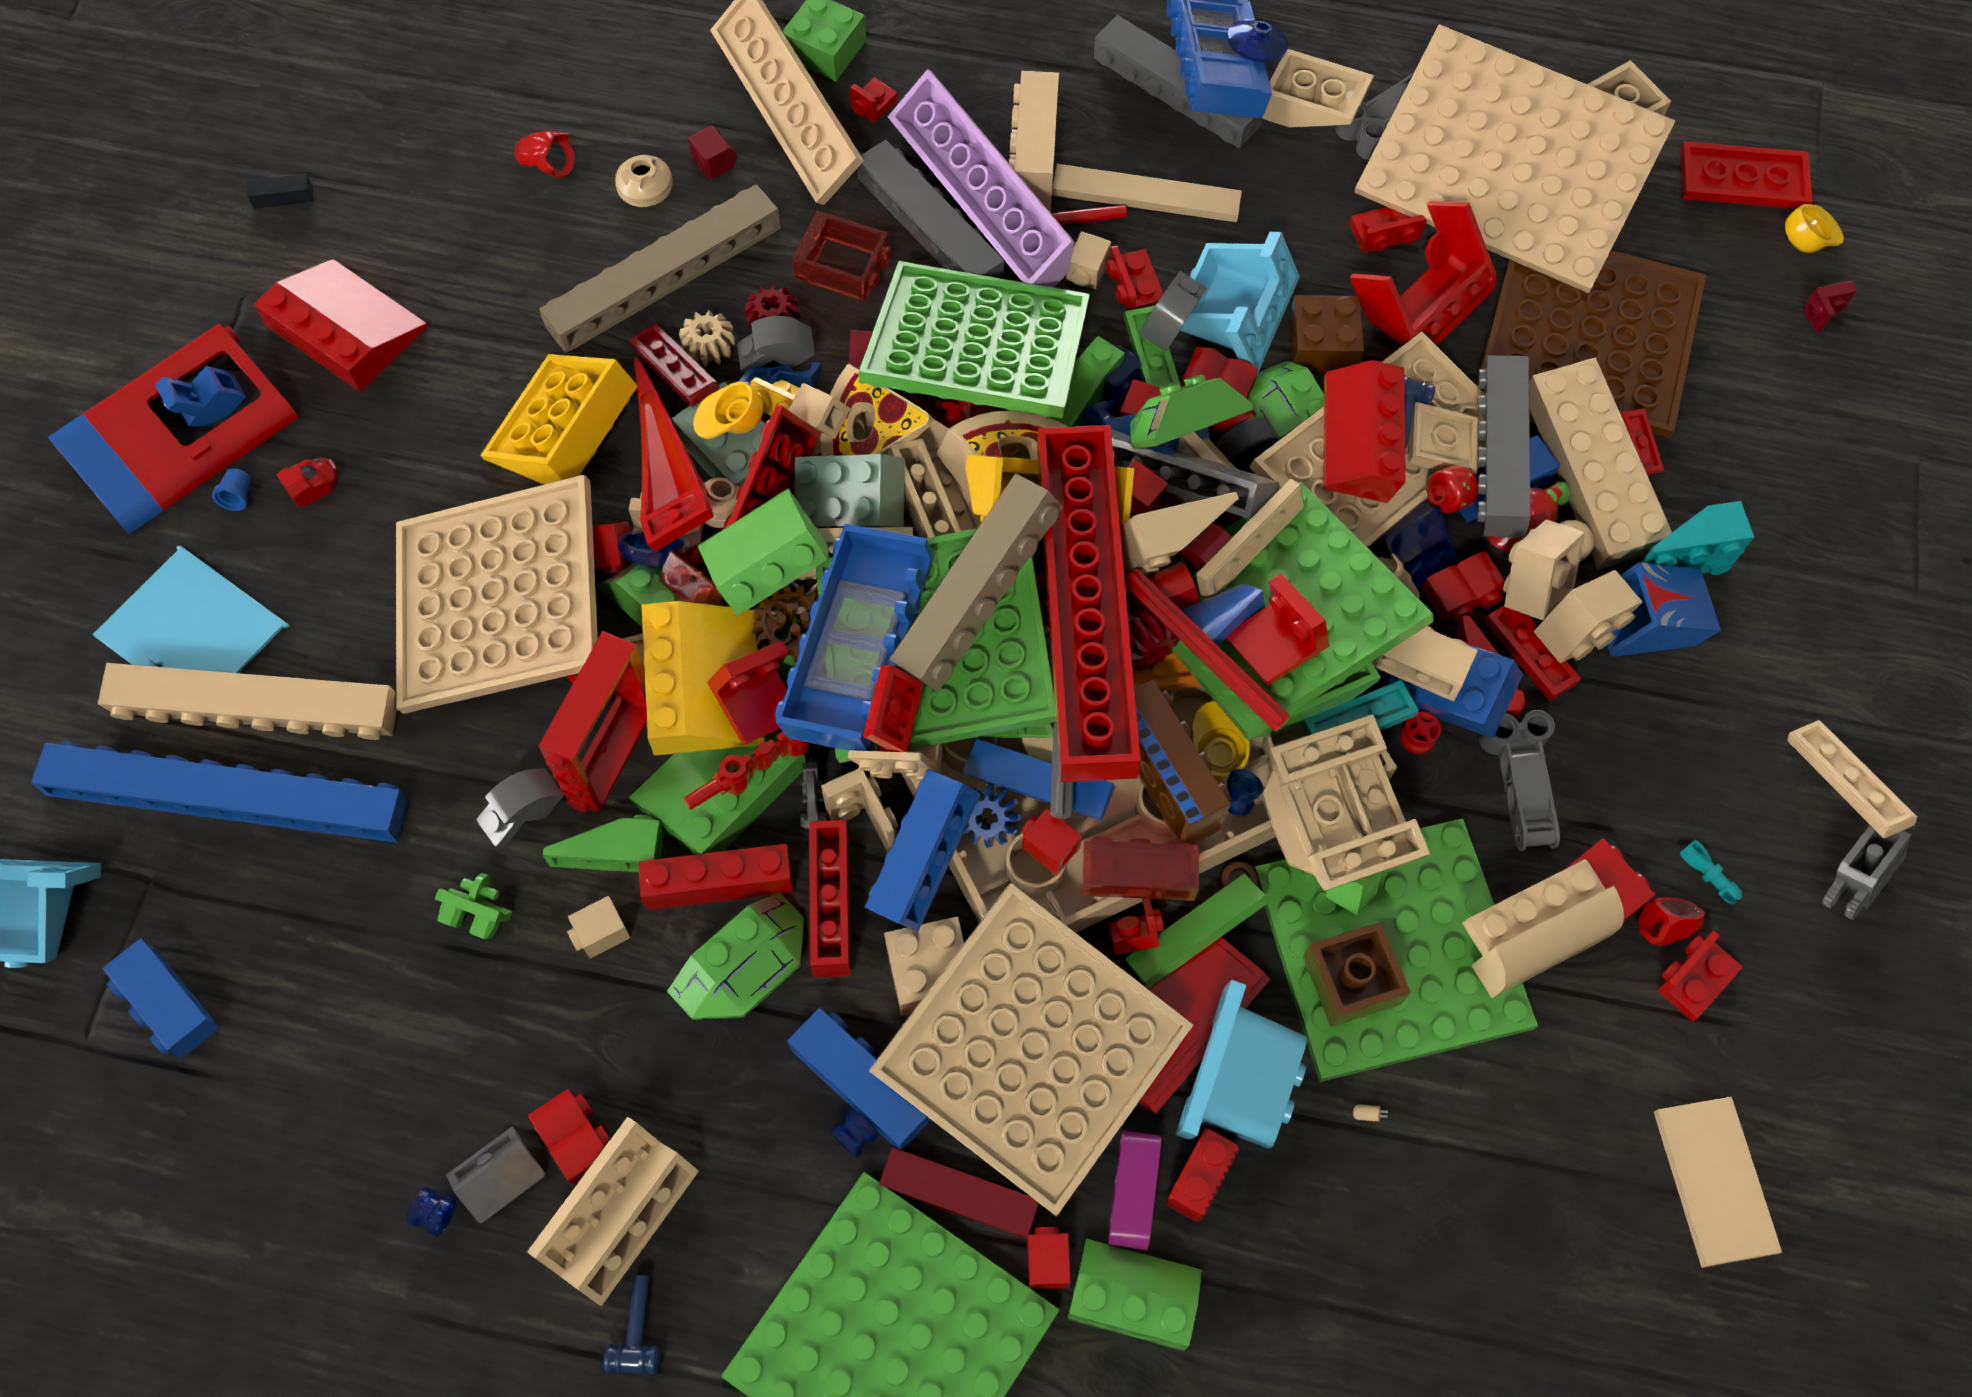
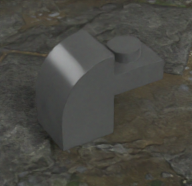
M1179 271L1153 309L1139 334L1164 351H1167L1207 288L1187 274Z
M770 316L752 322V334L737 343L740 370L745 373L749 368L763 367L772 360L782 365H790L792 369L815 355L811 327L786 316Z
M545 768L524 770L506 778L485 796L489 804L477 818V822L495 847L506 846L525 821L545 819L565 794L560 791L559 786Z

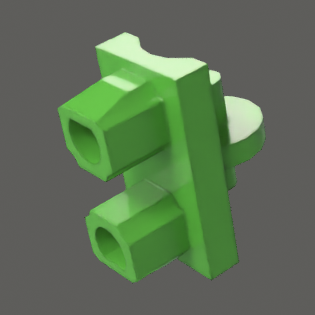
M484 873L479 874L474 881L467 878L462 880L460 887L469 891V894L454 888H450L448 891L438 889L435 900L442 902L438 922L453 927H461L467 911L475 915L469 933L482 939H492L500 922H508L512 911L484 900L488 898L495 901L499 895L498 890L490 888L491 876Z

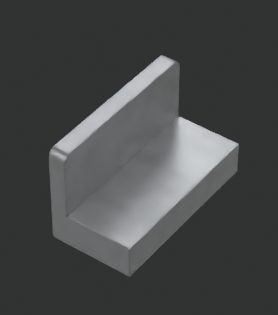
M512 1126L446 1174L454 1193L479 1223H483L541 1180L545 1173Z

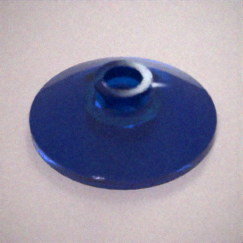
M1241 20L1234 23L1228 31L1227 39L1231 48L1239 55L1252 61L1274 62L1283 58L1288 49V41L1285 35L1278 28L1264 21Z

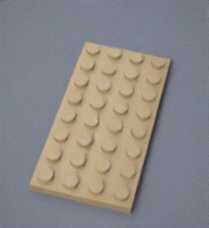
M1423 332L1419 333L1383 361V363L1404 367V375H1407V377L1421 382L1425 381L1426 384H1433L1435 386V395L1429 405L1478 417V423L1479 420H1484V415H1478L1479 394L1484 393ZM1324 407L1254 459L1249 466L1256 475L1280 482L1278 491L1290 479L1298 483L1301 481L1367 548L1427 499V482L1430 476L1437 471L1408 463V440V446L1405 449L1406 483L1389 503L1323 490ZM1478 441V449L1479 447H1484V441Z

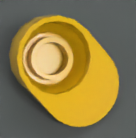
M1801 205L1789 215L1785 222V232L1789 241L1801 252L1813 253L1826 246H1839L1844 241L1843 233L1837 222L1826 210L1818 205Z
M739 381L712 393L702 401L696 410L693 420L695 432L704 439L715 438L726 432L735 434L750 432L758 425L763 415L764 405L760 394L746 382Z
M1215 701L1203 705L1196 712L1193 719V744L1198 751L1202 750L1207 755L1211 763L1210 771L1216 781L1233 780L1242 774L1248 764L1250 741L1247 738L1245 739L1242 732Z

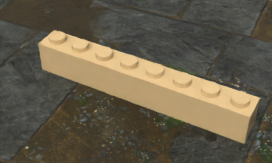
M106 663L98 705L111 712L110 716L123 720H132L134 715L146 716L147 720L167 723L169 718L181 719V722L196 726L203 725L204 721L216 722V725L225 728H238L239 724H250L252 728L261 731H273L274 727H287V731L297 734H309L311 729L322 730V733L328 736L344 737L345 732L358 733V737L369 740H378L380 735L393 736L397 713L396 692L388 685Z

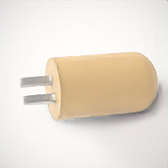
M1357 1104L1353 1108V1116L1357 1120L1380 1122L1381 1117L1388 1118L1387 1115H1381V1113H1388V1111L1381 1110L1380 1106Z

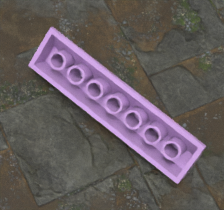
M927 69L890 113L888 118L1020 280L1024 283L1054 288L1069 271L1075 242L933 72Z

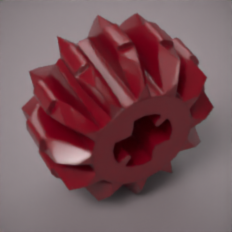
M774 283L771 289L765 290L760 286L759 294L750 293L749 302L745 303L744 307L747 325L750 330H752V322L765 317L786 316L798 321L800 318L798 300L795 298V295H790L787 287L778 291Z
M1142 611L1138 617H1132L1129 623L1132 668H1136L1138 671L1145 670L1146 668L1152 669L1156 663L1163 662L1167 655L1172 654V648L1179 642V639L1151 611Z

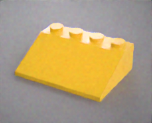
M548 354L480 456L484 460L543 485L580 476L590 459L596 454L597 448L606 434L612 429L615 420L623 408L629 403L630 397L636 390L637 385L615 359Z
M681 601L642 604L648 740L654 755L757 746L764 742V737L746 745L741 743L707 684L709 679L724 664L758 650L757 635L752 633L753 623L756 622L753 619L754 610L748 609L737 616L731 607Z

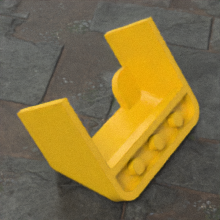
M967 454L966 474L973 514L980 515V522H983L1015 473L1039 485L1038 460ZM1114 466L1119 523L1122 526L1130 520L1134 468Z

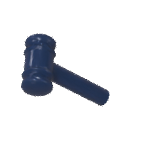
M1404 375L1406 449L1415 403L1419 402L1429 405L1435 395V386Z
M634 1275L626 1346L620 1344L618 1347L614 1344L607 1346L603 1365L608 1374L616 1371L617 1374L635 1373L645 1375L648 1372L650 1375H656L661 1365V1351L659 1347L653 1346L648 1348L647 1345L642 1347L650 1276Z

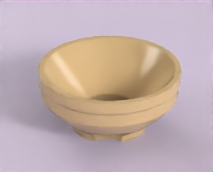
M634 156L621 164L616 173L615 181L619 196L626 203L637 207H649L662 202L668 197L673 187V178L669 167L664 161L655 156ZM640 165H646L650 168V171L645 175L639 176L633 173L634 168Z

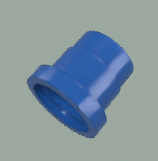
M228 469L221 483L215 486L212 492V499L216 504L227 510L241 511L245 509L248 503L247 494L249 486L252 482L251 477L242 470Z

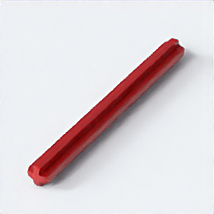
M1138 569L1127 574L1125 587L1269 728L1277 731L1287 723L1290 718L1289 714L1148 577Z

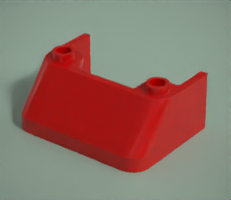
M1430 201L1427 204L1437 233L1430 238L1425 248L1426 260L1430 268L1401 296H1399L1391 276L1352 274L1349 277L1357 296H1360V303L1368 321L1401 346H1404L1421 332L1437 346L1495 287L1496 271L1470 203Z

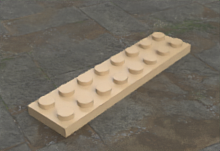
M734 0L710 31L815 202L825 205L864 160L763 0Z

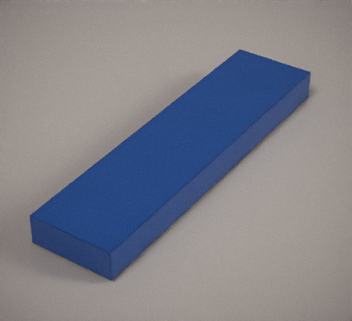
M976 739L963 771L966 776L1051 804L1052 763ZM1105 780L1074 782L1073 812L1103 821L1115 785Z

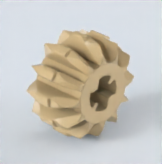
M710 310L704 316L695 312L694 320L685 319L684 328L680 329L679 333L680 341L682 342L681 348L695 362L701 360L705 367L709 361H714L719 365L720 357L730 358V349L735 348L736 342L733 335V326L730 321H726L722 313L713 317V313Z

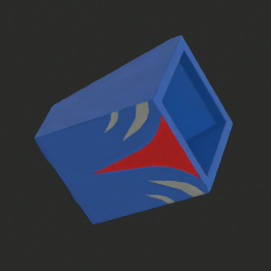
M1639 562L1620 575L1641 599L1642 603L1633 611L1635 618L1625 627L1619 630L1616 629L1613 632L1616 637L1607 645L1610 656L1697 646L1721 631L1701 569Z

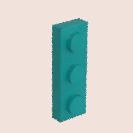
M1400 680L1304 719L1302 726L1307 736L1373 714L1381 731L1415 717L1419 710L1405 684Z

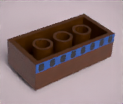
M1152 679L1134 688L1141 758L1138 777L1183 850L1221 831L1230 807L1231 797L1223 782H1217L1210 771L1211 763L1205 752L1202 750L1198 751L1191 740L1192 733L1188 724L1183 719L1179 720L1174 713L1173 702L1169 693L1164 688L1160 690L1155 680Z

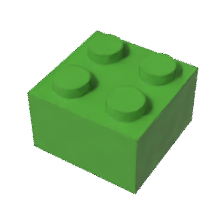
M806 0L782 32L806 69L836 82L866 42L865 15L832 0Z

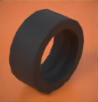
M1256 417L1243 421L1225 432L1215 446L1236 469L1251 473L1253 470L1249 466L1254 459L1277 443L1280 438L1266 418Z

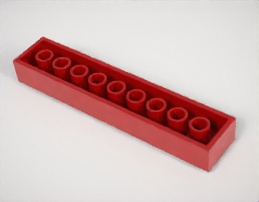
M1111 425L1038 428L1039 485L1048 490L1063 506L1056 522L1049 527L1043 536L1060 782L1138 779L1141 758Z

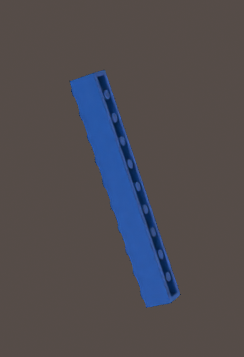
M62 741L60 745L44 744L31 784L42 793L51 797L394 843L399 841L409 802L399 788L387 783H379L375 787L364 785L362 782L350 778H344L342 782L330 781L328 778L318 774H307L306 777H300L281 769H272L271 773L262 772L244 764H238L236 768L225 767L221 763L212 760H201V763H194L176 755H167L164 759L153 757L151 754L139 750H132L130 754L119 753L117 750L107 746H96V749H89L70 741Z

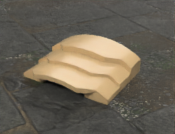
M1373 714L1269 749L1273 771L1261 795L1271 825L1288 864L1315 875L1324 891L1417 861L1430 854L1416 819L1406 822L1379 757L1387 747Z

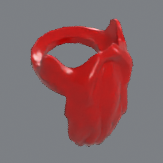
M558 131L534 132L521 138L516 144L514 157L520 165L537 166L541 171L555 178L568 175L573 169L575 162L572 145L567 139L569 137L568 133ZM551 144L561 146L566 154V164L562 170L553 169L546 158Z

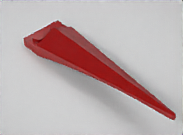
M635 357L634 366L642 440L640 521L647 545L655 552L714 518L708 499L710 495L643 363L639 358Z

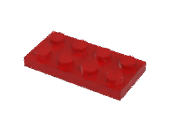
M1686 141L1683 142L1680 148L1682 199L1797 209L1804 204L1811 205L1813 202L1808 152Z

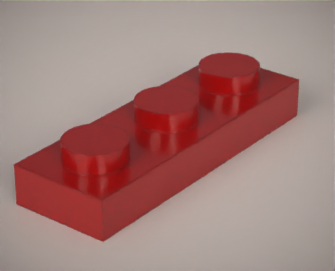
M1502 606L1489 614L1485 619V623L1549 701L1571 689L1581 680L1567 661L1559 663L1534 633L1538 626L1529 615Z

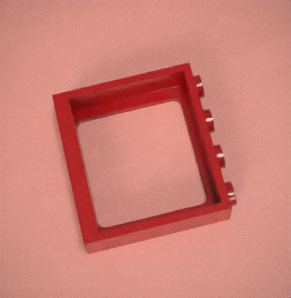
M603 631L538 746L546 760L545 763L553 773V778L557 780L560 786V791L565 794L567 804L581 812H587L589 809L599 814L647 725L645 668L637 646L634 643ZM615 690V701L582 762H580L578 755L612 692Z

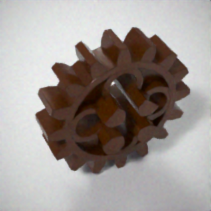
M786 585L782 594H779L777 591L769 596L770 600L766 598L759 602L758 606L761 609L754 610L753 619L757 622L753 623L752 633L760 634L757 639L758 646L765 644L769 646L779 642L780 640L775 635L781 636L785 623H792L797 608H805L807 611L801 613L798 624L794 623L791 625L787 639L783 641L789 651L787 655L792 656L793 661L797 663L800 654L799 643L802 637L801 634L808 631L811 622V607L817 593L812 592L806 596L803 594V586H799L796 592H791L789 585ZM773 610H779L783 614H777L776 617L771 612ZM787 655L780 662H784Z

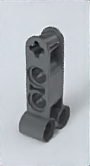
M1413 74L1367 103L1362 101L1352 124L1336 125V133L1340 138L1348 141H1357L1356 152L1363 159L1370 160Z
M1542 710L1530 711L1520 723L1512 715L1505 713L1498 730L1502 731L1506 738H1500L1496 735L1494 738L1479 734V743L1486 752L1498 755L1516 847L1519 851H1524L1526 847L1549 845L1552 849L1558 848L1560 830L1543 746L1555 730L1554 720L1548 713ZM1528 727L1537 729L1541 736L1532 734Z

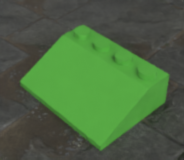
M777 730L764 736V742L770 740L776 742L777 735L781 731ZM759 745L674 753L629 799L646 815L659 820L663 830L691 855L721 852L803 772V763H806L805 754L799 757L788 754L783 758L779 754L777 761L772 763L769 769L754 770V776L750 778L748 787L743 793L738 795L729 793L721 795L718 793L693 810H689L684 803L683 797L713 780L712 775L719 771L720 763L726 756L738 755L742 757L748 754L752 757L753 751Z

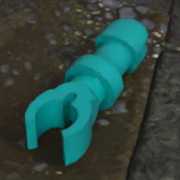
M1694 840L1680 852L1681 857L1690 866L1703 873L1701 878L1706 883L1710 881L1719 891V896L1725 902L1735 904L1736 899L1740 900L1742 898L1740 888L1733 881L1730 882L1721 872L1723 868L1719 863L1714 865L1707 850L1700 842Z

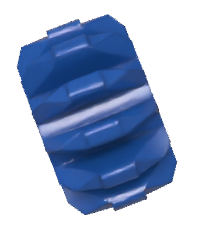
M988 784L985 787L984 794L978 787H975L974 790L981 793L963 834L973 830L975 834L971 839V843L977 844L984 837L986 848L993 846L994 837L1001 845L1006 844L1008 841L1006 833L1015 835L1018 831V828L1012 822L1021 819V813L1010 811V809L1018 804L1017 799L1013 798L1006 802L1004 797L1007 795L1008 790L1002 788L997 796L994 795V786L992 784ZM988 808L993 810L992 815L994 813L997 814V818L991 824L986 822L987 817L985 819L982 818V814Z

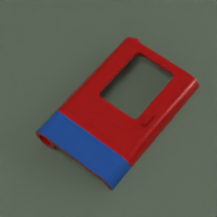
M217 324L48 436L49 440L128 534L134 532L299 418L286 399L238 345L241 340L229 325L223 328L220 324ZM227 354L257 387L261 395L257 400L191 445L183 446L149 407L150 402L160 395L155 385L163 376L182 381L219 355Z

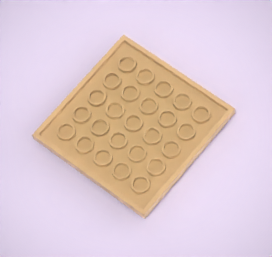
M585 475L396 522L397 710L405 714L580 672L598 639L590 480Z
M1010 883L869 1069V1072L1057 1216L1190 1031L1193 1024Z

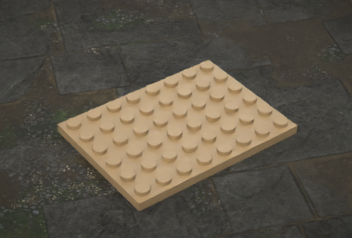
M1439 24L1355 187V193L1410 217L1423 215L1427 219L1426 224L1433 227L1435 225L1427 207L1430 201L1470 203L1487 250L1589 293L1675 120Z

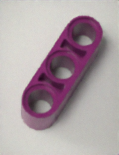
M1122 1130L1108 1234V1244L1148 1250L1161 1150V1136Z

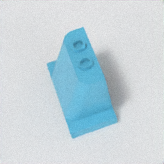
M1269 232L1265 244L1206 243L1190 277L1205 286L1207 290L1180 331L1233 349L1238 359L1248 361L1259 372L1300 277L1282 232Z
M0 859V961H4L5 967H27L30 963H47L57 958L73 887L101 878V863Z
M1231 980L1222 990L1211 1024L1213 1029L1192 1093L1186 1100L1175 1133L1177 1136L1191 1140L1198 1135L1201 1124L1266 1148H1271L1275 1143L1281 1123L1288 1124L1295 1102L1289 1100L1293 1085L1299 1087L1305 1074L1306 1065L1302 1064L1301 1060L1306 1047L1307 1037L1240 1007L1246 988L1245 984Z

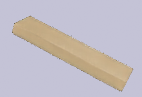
M1290 479L1196 574L1202 597L1206 599L1220 593L1304 508L1301 484Z
M1820 720L1789 733L1787 741L1883 839L1915 825L1917 816Z

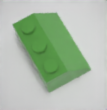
M789 488L698 546L716 588L737 616L828 560L829 553L828 544Z
M1086 1239L1067 1319L1185 1351L1190 1345L1198 1307L1202 1270Z

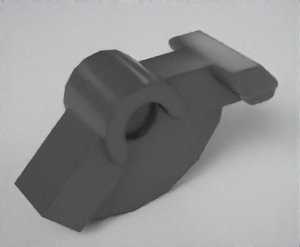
M817 762L803 763V803H807V813H802L800 819L801 827L809 829V821H827V813L819 812V802H823V793L821 788L822 781L819 780Z

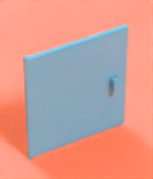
M179 545L177 546L178 551L93 634L94 637L131 665L158 667L156 665L160 664L164 668L240 673L283 627L287 629L289 624Z

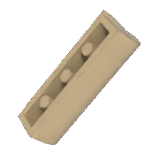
M922 438L890 445L888 455L905 457L904 504L918 537L931 538L979 528L982 522H980L979 515L973 514L970 496L941 462L936 454L937 451L928 452Z
M1585 859L1468 918L1462 924L1483 956L1472 965V968L1490 997L1494 998L1613 935L1622 927L1624 911L1615 887L1612 886L1605 889Z
M627 1117L527 1253L602 1306L699 1171L681 1155L659 1142L637 1122Z

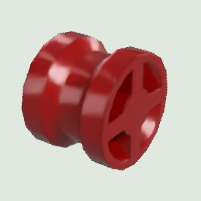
M1419 711L1415 717L1406 721L1400 732L1402 746L1407 751L1418 755L1430 751L1441 734L1439 720L1429 712ZM1418 734V735H1420V736H1423L1424 739L1419 738V737H1417V736H1415V735Z

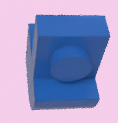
M205 366L192 383L163 376L155 385L165 407L174 413H182L188 426H206L225 418L246 398L234 373L210 366Z

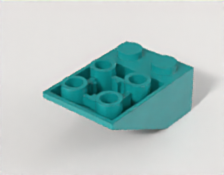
M1737 501L1707 506L1656 544L1642 563L1701 569L1702 574L1710 572L1712 575H1719L1729 571L1754 538L1742 502Z

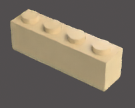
M1426 626L1372 661L1377 669L1454 702L1478 650L1468 646L1462 640L1451 639Z

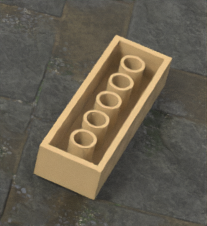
M1596 357L1533 375L1529 381V409L1545 446L1560 465L1557 471L1560 482H1565L1569 486L1571 495L1568 501L1576 520L1586 524L1593 533L1594 547L1591 556L1597 570L1647 556L1650 550L1670 535L1672 531Z

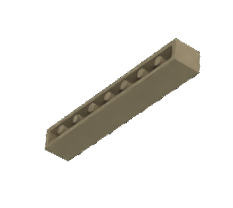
M757 184L747 190L740 191L735 197L711 208L709 212L695 220L686 222L681 228L667 236L660 237L653 244L632 253L618 264L604 269L597 276L578 284L564 295L550 300L546 305L539 308L546 329L565 353L570 352L781 229L777 207Z

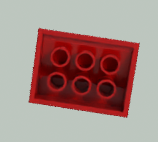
M334 259L278 281L254 303L266 327L359 392L365 389L428 327L426 322Z
M776 404L770 420L763 427V438L758 450L750 459V470L745 482L741 484L737 491V502L732 514L727 517L723 529L788 488L794 495L795 457L812 456L821 432L783 406Z

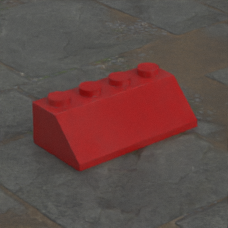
M1371 360L1326 372L1324 375L1323 490L1389 503L1406 483L1404 367Z

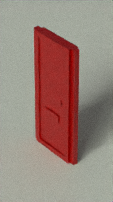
M1222 937L1148 989L1193 1024L1190 1031L1139 1100L1142 1105L1151 1110L1155 1115L1202 1061L1213 1029L1211 1024L1222 990L1231 980L1246 985L1240 1007L1246 1009L1271 980L1265 975V972Z

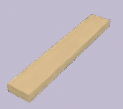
M1057 164L1052 187V196L1126 205L1127 207L1237 222L1242 190Z

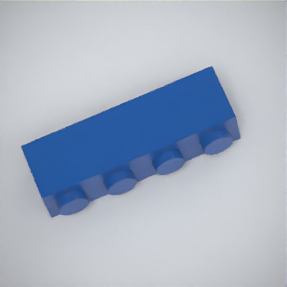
M928 769L917 787L916 796L908 813L901 822V829L896 840L886 855L885 864L880 875L870 890L865 908L898 924L919 931L981 793L961 782Z
M819 1007L787 1041L790 1050L896 1149L903 1151L931 1119L869 1072V1069L876 1061L873 1057L876 1053L875 1050L861 1037L854 1040L845 1031L848 1028L847 1024L836 1013L831 1011L827 1015Z

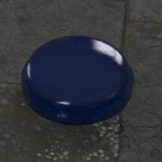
M634 531L619 536L617 548L621 556L629 562L644 566L665 567L684 562L687 559V555L691 552V542L681 536L654 552L647 545L644 532Z

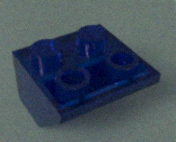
M1424 501L1368 547L1377 558L1391 559V554H1394L1403 563L1404 569L1410 574L1417 590L1423 587L1426 579L1431 575L1458 564L1441 507Z

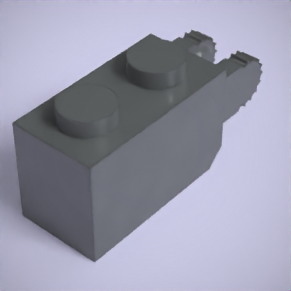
M1869 825L1841 862L1837 870L1835 882L1827 891L1822 904L1831 908L1838 902L1841 896L1849 899L1850 901L1846 906L1844 916L1852 920L1855 919L1863 907L1868 909L1904 861L1911 834L1902 830L1883 839Z

